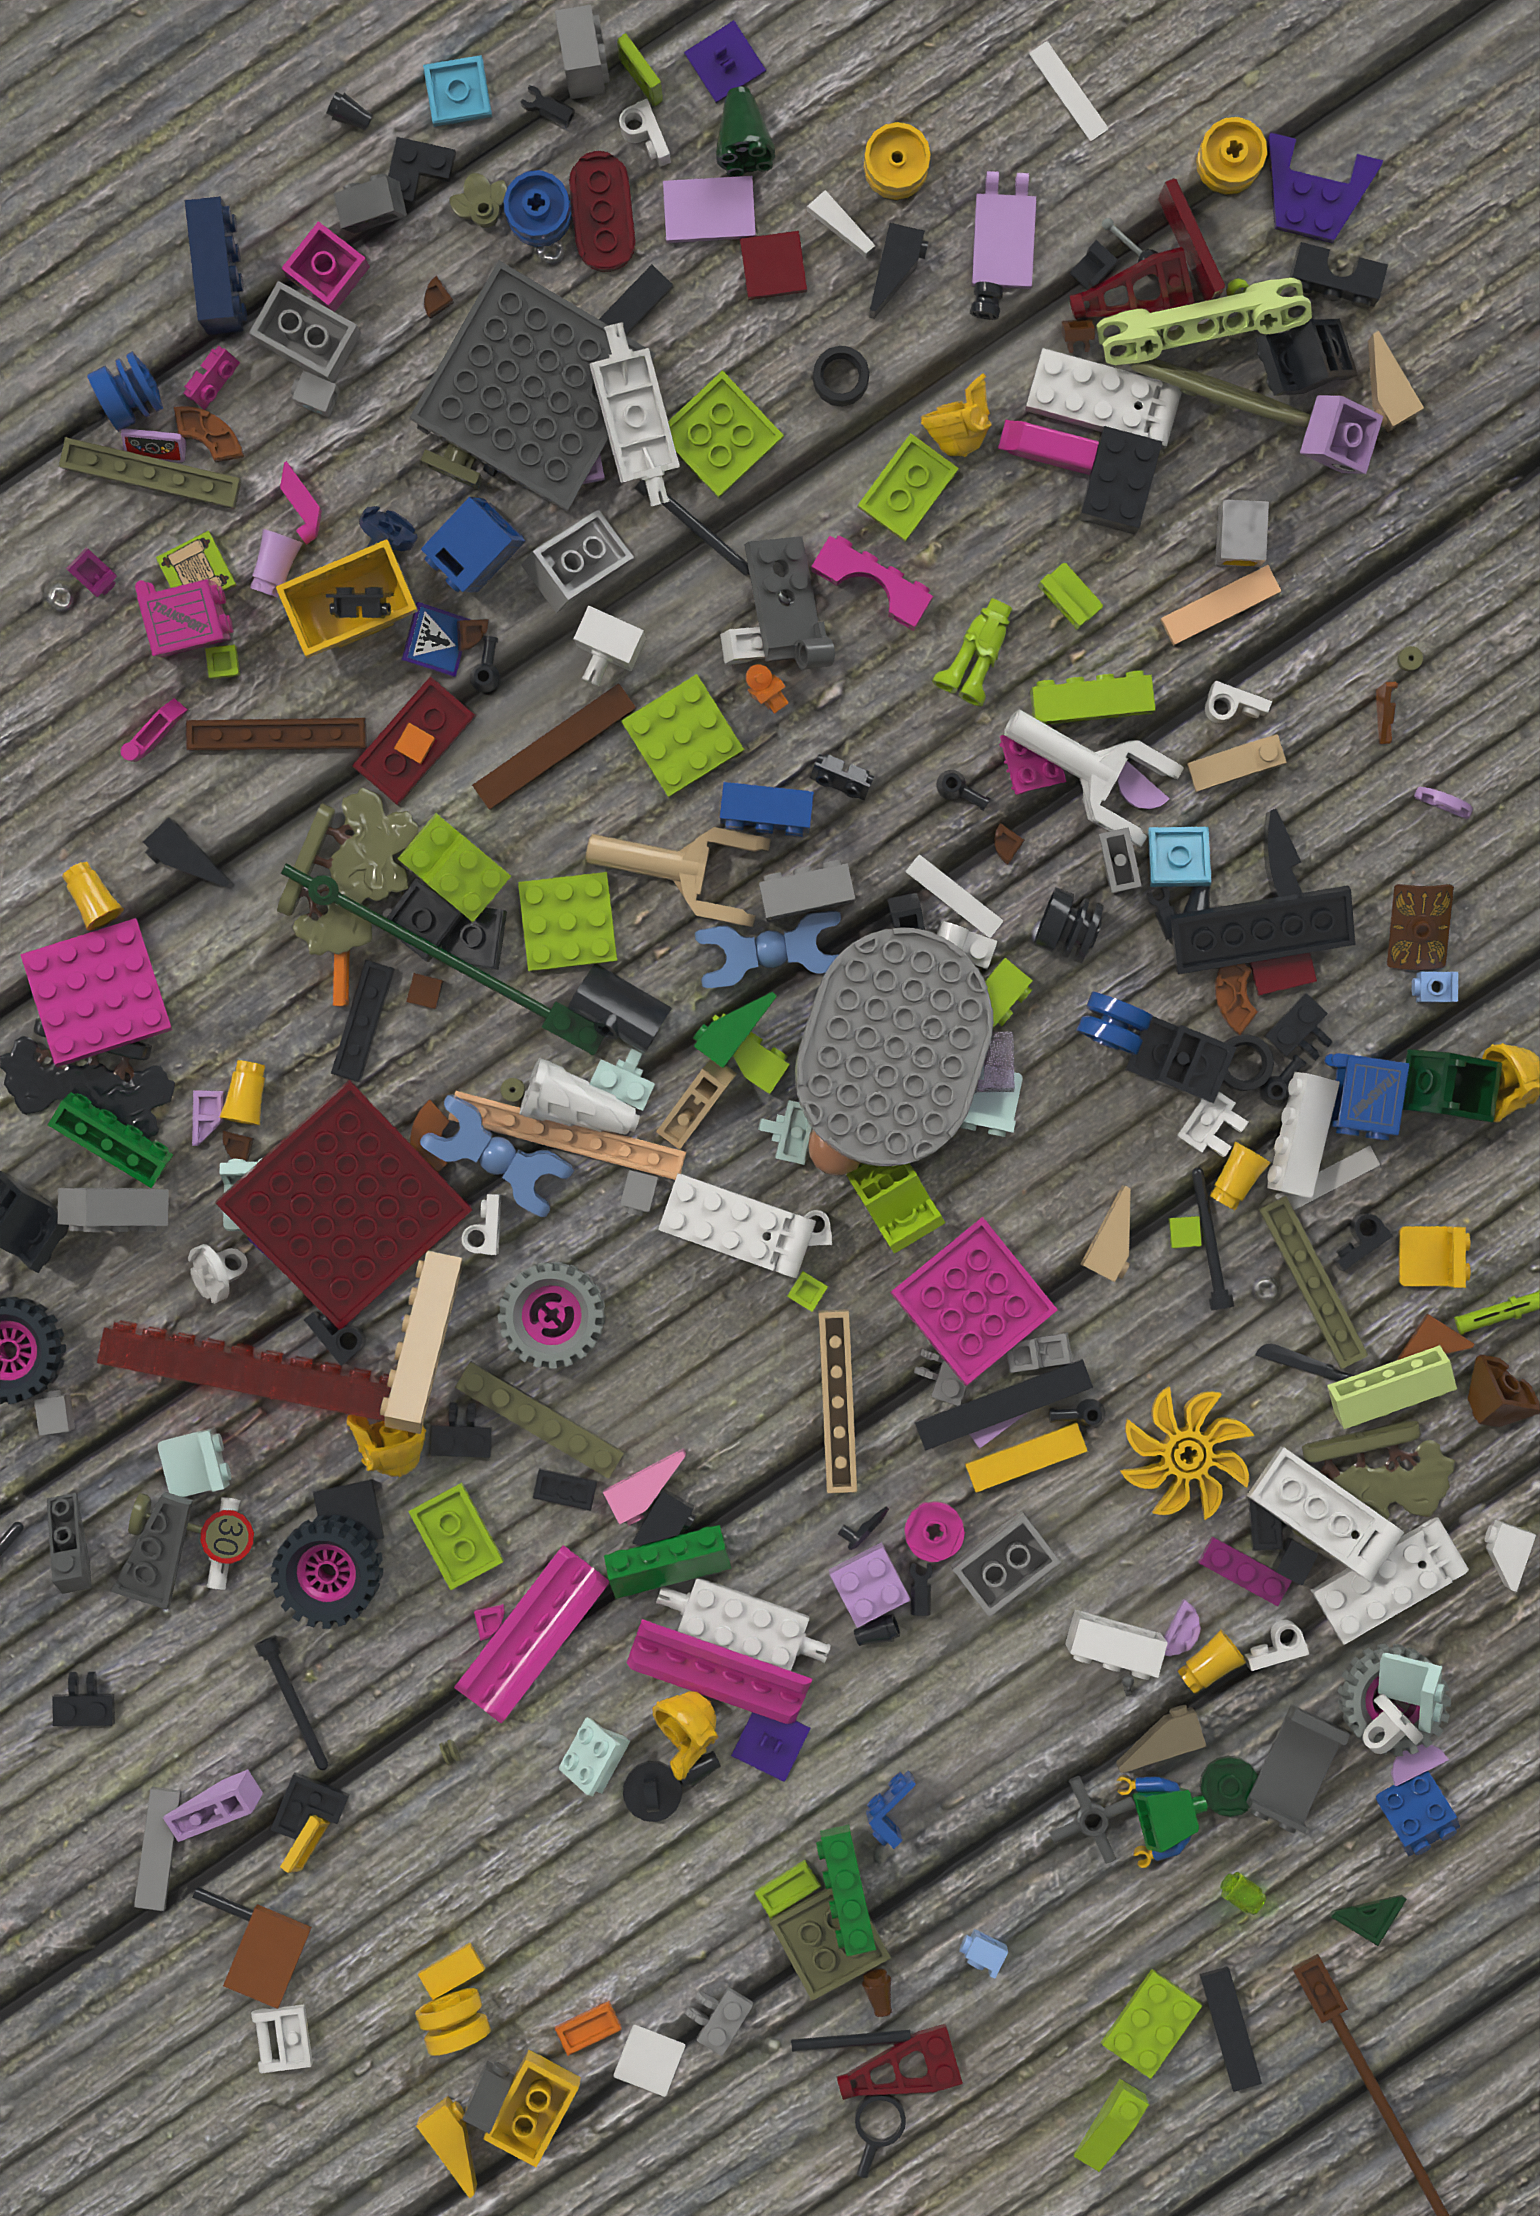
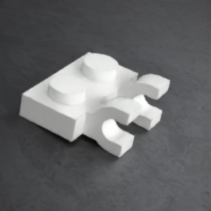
M1218 1092L1214 1104L1205 1100L1199 1102L1177 1137L1201 1153L1208 1146L1220 1156L1225 1157L1231 1146L1214 1134L1223 1121L1240 1133L1244 1130L1248 1121L1231 1111L1236 1104L1234 1101Z

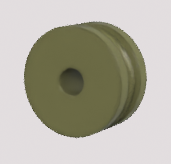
M1414 646L1404 648L1397 657L1399 667L1408 672L1416 670L1423 662L1421 650Z
M517 1078L506 1079L501 1085V1095L507 1101H519L525 1094V1086ZM512 1087L515 1088V1092H514V1093H512V1092L510 1091V1089H511Z
M452 1739L447 1740V1742L445 1741V1744L443 1742L439 1744L442 1756L448 1766L452 1765V1762L460 1761L458 1749Z

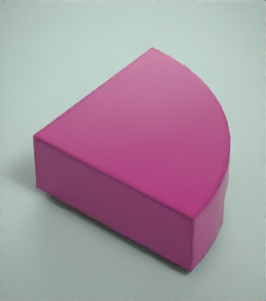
M504 1604L474 1611L480 1641L492 1636L500 1627L504 1618Z

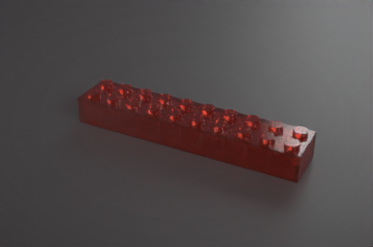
M126 1320L114 1322L113 1325L103 1329L97 1359L98 1364L385 1421L384 1416L380 1415L383 1398H389L391 1388L387 1387L389 1373H383L380 1377L372 1376V1370L354 1367V1370L348 1371L343 1370L339 1363L325 1361L324 1364L318 1365L313 1364V1358L296 1355L295 1358L288 1359L283 1358V1352L269 1349L266 1352L258 1353L254 1352V1346L237 1344V1346L229 1347L225 1346L224 1340L216 1338L199 1341L195 1340V1334L186 1332L169 1335L166 1334L167 1329L156 1326L139 1329L137 1328L138 1323Z

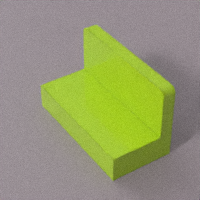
M1062 563L1051 574H1047L1038 584L1040 590L1076 630L1082 627L1103 607L1099 599L1067 563Z

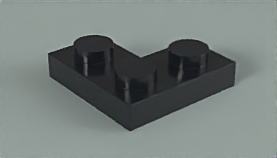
M397 137L388 176L400 182L404 202L415 203L420 176L450 182L456 151L455 149Z
M294 1772L271 1830L296 1840L307 1823L310 1814L338 1824L350 1794Z

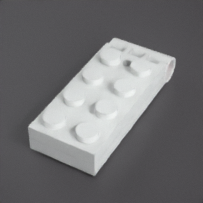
M1042 348L1025 411L1102 432L1104 426L1160 440L1163 441L1161 446L1163 449L1167 448L1182 392L1179 387L1163 383L1154 378ZM1139 405L1141 409L1137 410L1134 406Z
M678 1173L658 1230L772 1271L797 1278L816 1221ZM770 1233L771 1239L768 1241L767 1235Z
M1285 1447L1278 1449L1247 1494V1497L1368 1582H1371L1404 1534L1400 1528ZM1353 1531L1357 1533L1355 1538L1351 1537Z
M1436 1517L1403 1535L1371 1582H1368L1353 1570L1346 1568L1310 1590L1339 1640L1345 1645L1449 1585L1453 1580L1467 1573L1469 1569L1440 1519ZM1423 1560L1424 1564L1418 1567V1563Z

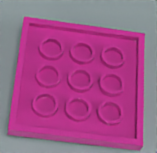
M136 918L20 954L56 1067L172 1031V1026Z
M983 1217L978 1219L890 1291L891 1295L965 1386L1058 1310Z

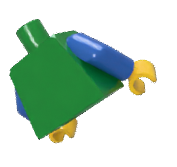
M1128 1775L1119 1776L1116 1781L1125 1780L1130 1786L1126 1790L1119 1789L1117 1791L1119 1794L1127 1795L1133 1789H1136L1138 1792L1134 1793L1133 1797L1146 1846L1136 1847L1133 1856L1145 1854L1147 1858L1139 1860L1137 1865L1141 1868H1146L1149 1866L1151 1859L1159 1861L1179 1855L1191 1840V1836L1199 1830L1196 1815L1208 1810V1805L1203 1795L1191 1797L1188 1789L1180 1788L1176 1782L1161 1777H1137L1136 1780H1132Z

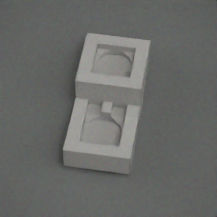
M1068 1332L1024 1339L1007 1352L1010 1373L1073 1362Z

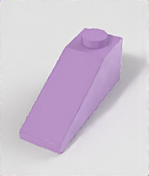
M245 1770L221 1780L166 1814L163 1819L177 1841L180 1842L251 1814L263 1792L249 1770Z

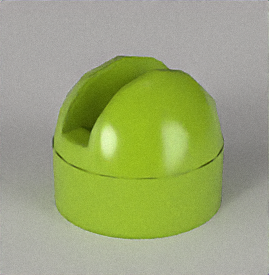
M1234 279L1228 284L1227 296L1245 293L1250 285L1243 279Z

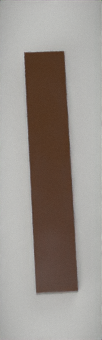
M618 683L472 786L487 808L491 810L630 714L636 707Z
M366 718L186 720L187 751L367 749Z

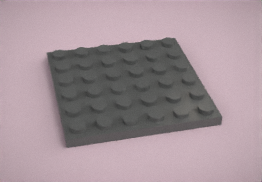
M498 260L412 412L410 420L568 511L609 438L590 368V363L608 359L609 355L612 354L607 334L604 330V327L609 325ZM626 336L628 347L633 352L646 349V347ZM649 350V351H650L651 358H652V360H653L654 357H655V355H656V353H654L653 351Z

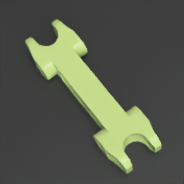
M1285 278L1254 283L1246 289L1245 293L1150 313L1143 308L1124 311L1102 319L1096 325L1098 341L1103 345L1106 362L1112 365H1121L1155 359L1165 349L1258 330L1262 334L1283 332L1307 323L1312 318L1310 300L1303 296L1301 281L1295 278ZM1291 286L1296 288V293L1293 297L1280 296L1284 288ZM1297 305L1305 307V311L1300 317L1293 318L1288 315V310L1291 307ZM1239 312L1235 317L1228 318L1231 313ZM1203 319H1209L1204 324H1198ZM1110 325H1116L1120 328L1118 335L1111 337L1103 335L1105 328ZM1179 325L1177 329L1169 331L1170 327ZM1113 346H1126V351L1122 355L1113 356L1110 354Z

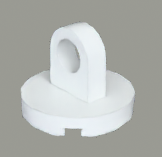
M205 1244L191 1249L188 1256V1261H193L194 1265L190 1269V1273L195 1286L206 1299L211 1298V1303L214 1304L228 1298L229 1282L241 1277L248 1263L246 1256L238 1249L230 1248L216 1253L210 1246ZM225 1259H234L238 1263V1270L228 1269L224 1263Z
M1381 1693L1374 1699V1702L1383 1712L1366 1727L1363 1733V1741L1371 1751L1377 1754L1386 1753L1405 1735L1415 1745L1423 1739L1422 1733L1384 1693ZM1379 1732H1385L1383 1740L1374 1743V1737Z

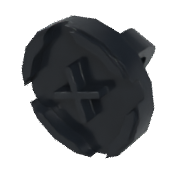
M646 1761L638 1764L628 1774L623 1785V1798L626 1807L635 1817L643 1821L658 1822L667 1819L677 1810L682 1799V1784L680 1780L675 1778L671 1767L667 1766V1764L661 1761Z

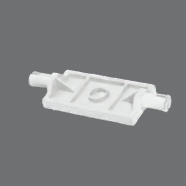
M623 322L606 326L604 330L606 331L612 354L609 355L608 359L590 363V368L620 482L641 478L645 480L651 506L670 502L662 475L665 474L664 471L680 466L649 348L634 352L632 349H629Z
M700 1577L696 1578L691 1593L684 1594L664 1586L661 1587L656 1600V1604L681 1611L680 1614L683 1617L678 1632L791 1671L795 1658L799 1654L825 1663L831 1647L830 1644L806 1637L805 1630L809 1616Z

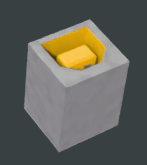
M1222 501L1218 507L1215 565L1262 566L1266 561L1269 502Z

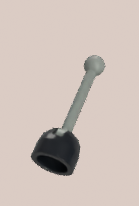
M1105 218L1102 221V227L1105 230L1112 231L1139 256L1138 262L1158 253L1153 249L1142 251L1114 226L1111 218Z

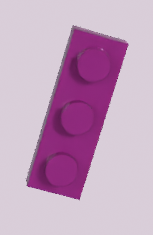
M1213 1536L1198 1561L1199 1564L1276 1606H1279L1292 1580L1276 1573L1272 1568Z

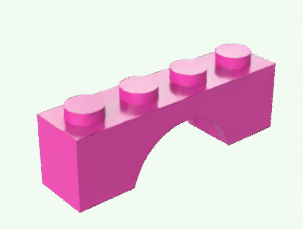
M829 536L812 564L811 572L835 586L853 577H865L874 580L884 589L888 597V617L914 631L932 601L933 596L929 594L930 589L920 582L915 581L912 584L903 579L904 574L892 566L886 569L877 563L879 559L871 553L863 551L861 554L852 549L853 544L841 536H837L836 539Z

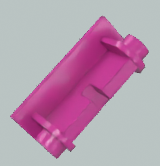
M220 346L215 350L212 348L209 355L200 365L207 372L202 375L196 371L189 382L185 384L184 388L186 390L183 394L205 410L215 399L228 378L233 375L240 362L225 348L223 349Z

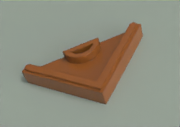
M1396 681L1385 682L1376 689L1379 744H1390L1392 742L1391 724L1394 723L1396 704L1390 702L1391 692L1398 688Z
M1426 1314L1397 1360L1439 1345L1447 1354L1473 1348L1475 1344L1431 1315Z

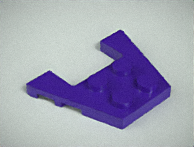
M1270 132L1267 141L1270 153L1269 166L1272 178L1274 228L1333 243L1382 166L1383 160L1357 154L1348 184L1291 170L1290 163L1296 139Z

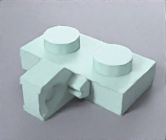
M631 1048L626 1061L618 1059L616 1066L600 1059L590 1085L609 1092L622 1102L643 1111L655 1083L641 1077L643 1070L637 1068L643 1053Z
M788 1100L785 1116L777 1114L776 1122L761 1118L758 1130L773 1133L771 1141L778 1142L776 1159L805 1165L810 1133L813 1129L807 1121L800 1103Z

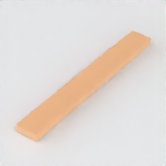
M455 1091V1096L477 1107L482 1117V1125L486 1130L676 1180L678 1173L681 1174L686 1156L685 1151L613 1132H598L576 1125L567 1126L549 1120L540 1121L519 1114V1107ZM452 1113L449 1114L448 1120L459 1122Z

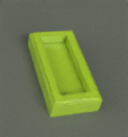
M803 1860L755 1890V1895L771 1919L819 1889L821 1884L807 1861Z

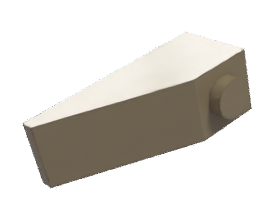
M1181 1705L1170 1709V1714L1164 1715L1116 1761L1120 1773L1207 1747L1193 1707L1187 1708L1186 1705Z

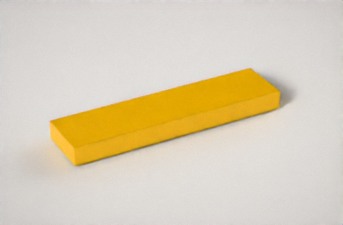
M1076 1422L965 1463L975 1492H979L1087 1452V1448Z

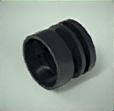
M1055 887L1040 922L1033 946L1053 952L1059 941L1065 943L1063 957L1068 958L1074 946L1077 948L1074 961L1082 963L1085 956L1092 950L1099 934L1104 905L1095 903L1091 914H1088L1086 912L1089 906V899L1085 898L1078 909L1072 908L1074 894Z

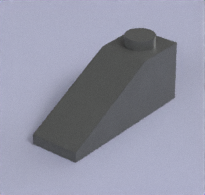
M487 2061L470 2093L462 2119L490 2134L513 2080L514 2075L510 2073V2069L499 2062H494L493 2064Z

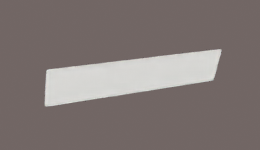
M1048 41L1029 53L1089 140H1094L1108 130L1103 119Z
M918 855L906 870V873L989 938L992 937L1003 923L1000 917L921 855Z
M1368 1146L1318 1172L1312 1198L1286 1192H1280L1275 1197L1279 1199L1287 1196L1293 1210L1378 1167L1380 1163L1371 1146Z

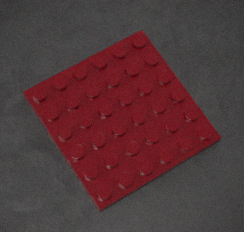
M350 1079L215 1201L216 1205L339 1330L347 1325L472 1211V1207Z

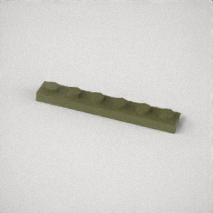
M65 437L59 462L61 469L231 509L236 507L242 481L237 477Z
M1283 1196L1259 1208L1258 1210L1339 1368L1343 1369L1367 1357L1368 1354L1287 1196Z
M470 1361L455 1386L456 1389L608 1479L624 1454V1451Z

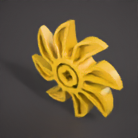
M1168 1386L1163 1389L1155 1398L1151 1410L1153 1423L1166 1433V1437L1162 1441L1148 1435L1128 1418L1126 1419L1125 1433L1131 1447L1143 1457L1161 1455L1162 1459L1160 1462L1148 1466L1120 1470L1124 1478L1139 1488L1154 1489L1158 1488L1168 1475L1174 1474V1479L1164 1496L1153 1509V1514L1168 1515L1181 1510L1190 1500L1189 1481L1197 1479L1204 1520L1211 1517L1219 1508L1223 1496L1222 1485L1208 1473V1469L1211 1466H1217L1219 1469L1226 1471L1246 1488L1248 1487L1249 1473L1243 1459L1232 1450L1212 1451L1214 1444L1226 1440L1254 1436L1252 1431L1239 1420L1222 1417L1215 1419L1206 1431L1200 1432V1427L1207 1414L1216 1404L1222 1393L1207 1391L1192 1397L1184 1406L1185 1425L1177 1428L1170 1387ZM1188 1446L1194 1452L1190 1453V1459L1186 1460L1180 1454L1184 1453L1185 1447Z

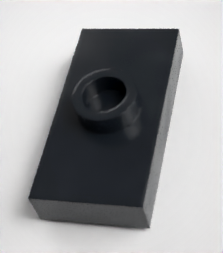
M539 1468L533 1498L591 1511L598 1480Z
M1248 1497L1252 1551L1283 1549L1281 1520Z

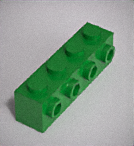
M70 1092L61 1101L48 1123L49 1127L150 1188L160 1179L174 1156L168 1152L169 1149L164 1144L158 1141H150L142 1136L143 1133L138 1128L122 1124L117 1121V1117L112 1112L105 1109L99 1110L91 1105V1101L87 1097L78 1093L73 1094Z
M720 1525L704 1527L695 1532L679 1534L678 1536L661 1541L643 1544L642 1546L627 1550H617L611 1554L604 1555L608 1580L616 1599L732 1569Z
M849 1824L821 1830L822 1841H817L816 1845L819 1859H826L828 1870L822 1871L826 1889L832 1888L834 1900L829 1901L832 1919L838 1918L841 1928L840 1930H835L839 1949L845 1948L846 1956L874 1951L876 1947Z

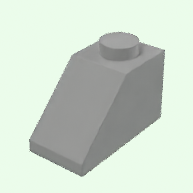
M1129 827L1099 834L1110 892L1114 893L1142 886Z

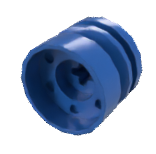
M133 351L126 354L131 368L127 369L120 358L115 360L119 372L118 375L114 376L106 366L87 374L102 408L118 432L136 423L132 411L133 408L137 407L145 417L150 416L145 403L147 401L151 403L156 412L163 409L159 388L147 366Z

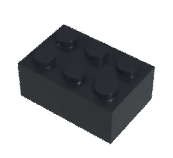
M1104 426L1078 520L1136 535L1141 525L1163 441Z

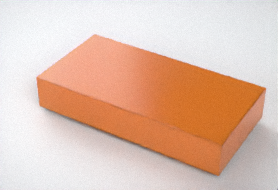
M350 950L339 955L334 953L333 1006L347 1007L349 1005Z
M610 2001L555 2026V2031L567 2056L622 2030V2026Z

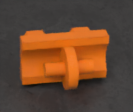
M755 664L747 670L746 682L750 687L747 691L753 699L760 704L764 703L767 709H771L773 713H776L789 703L781 692L786 686L766 666Z

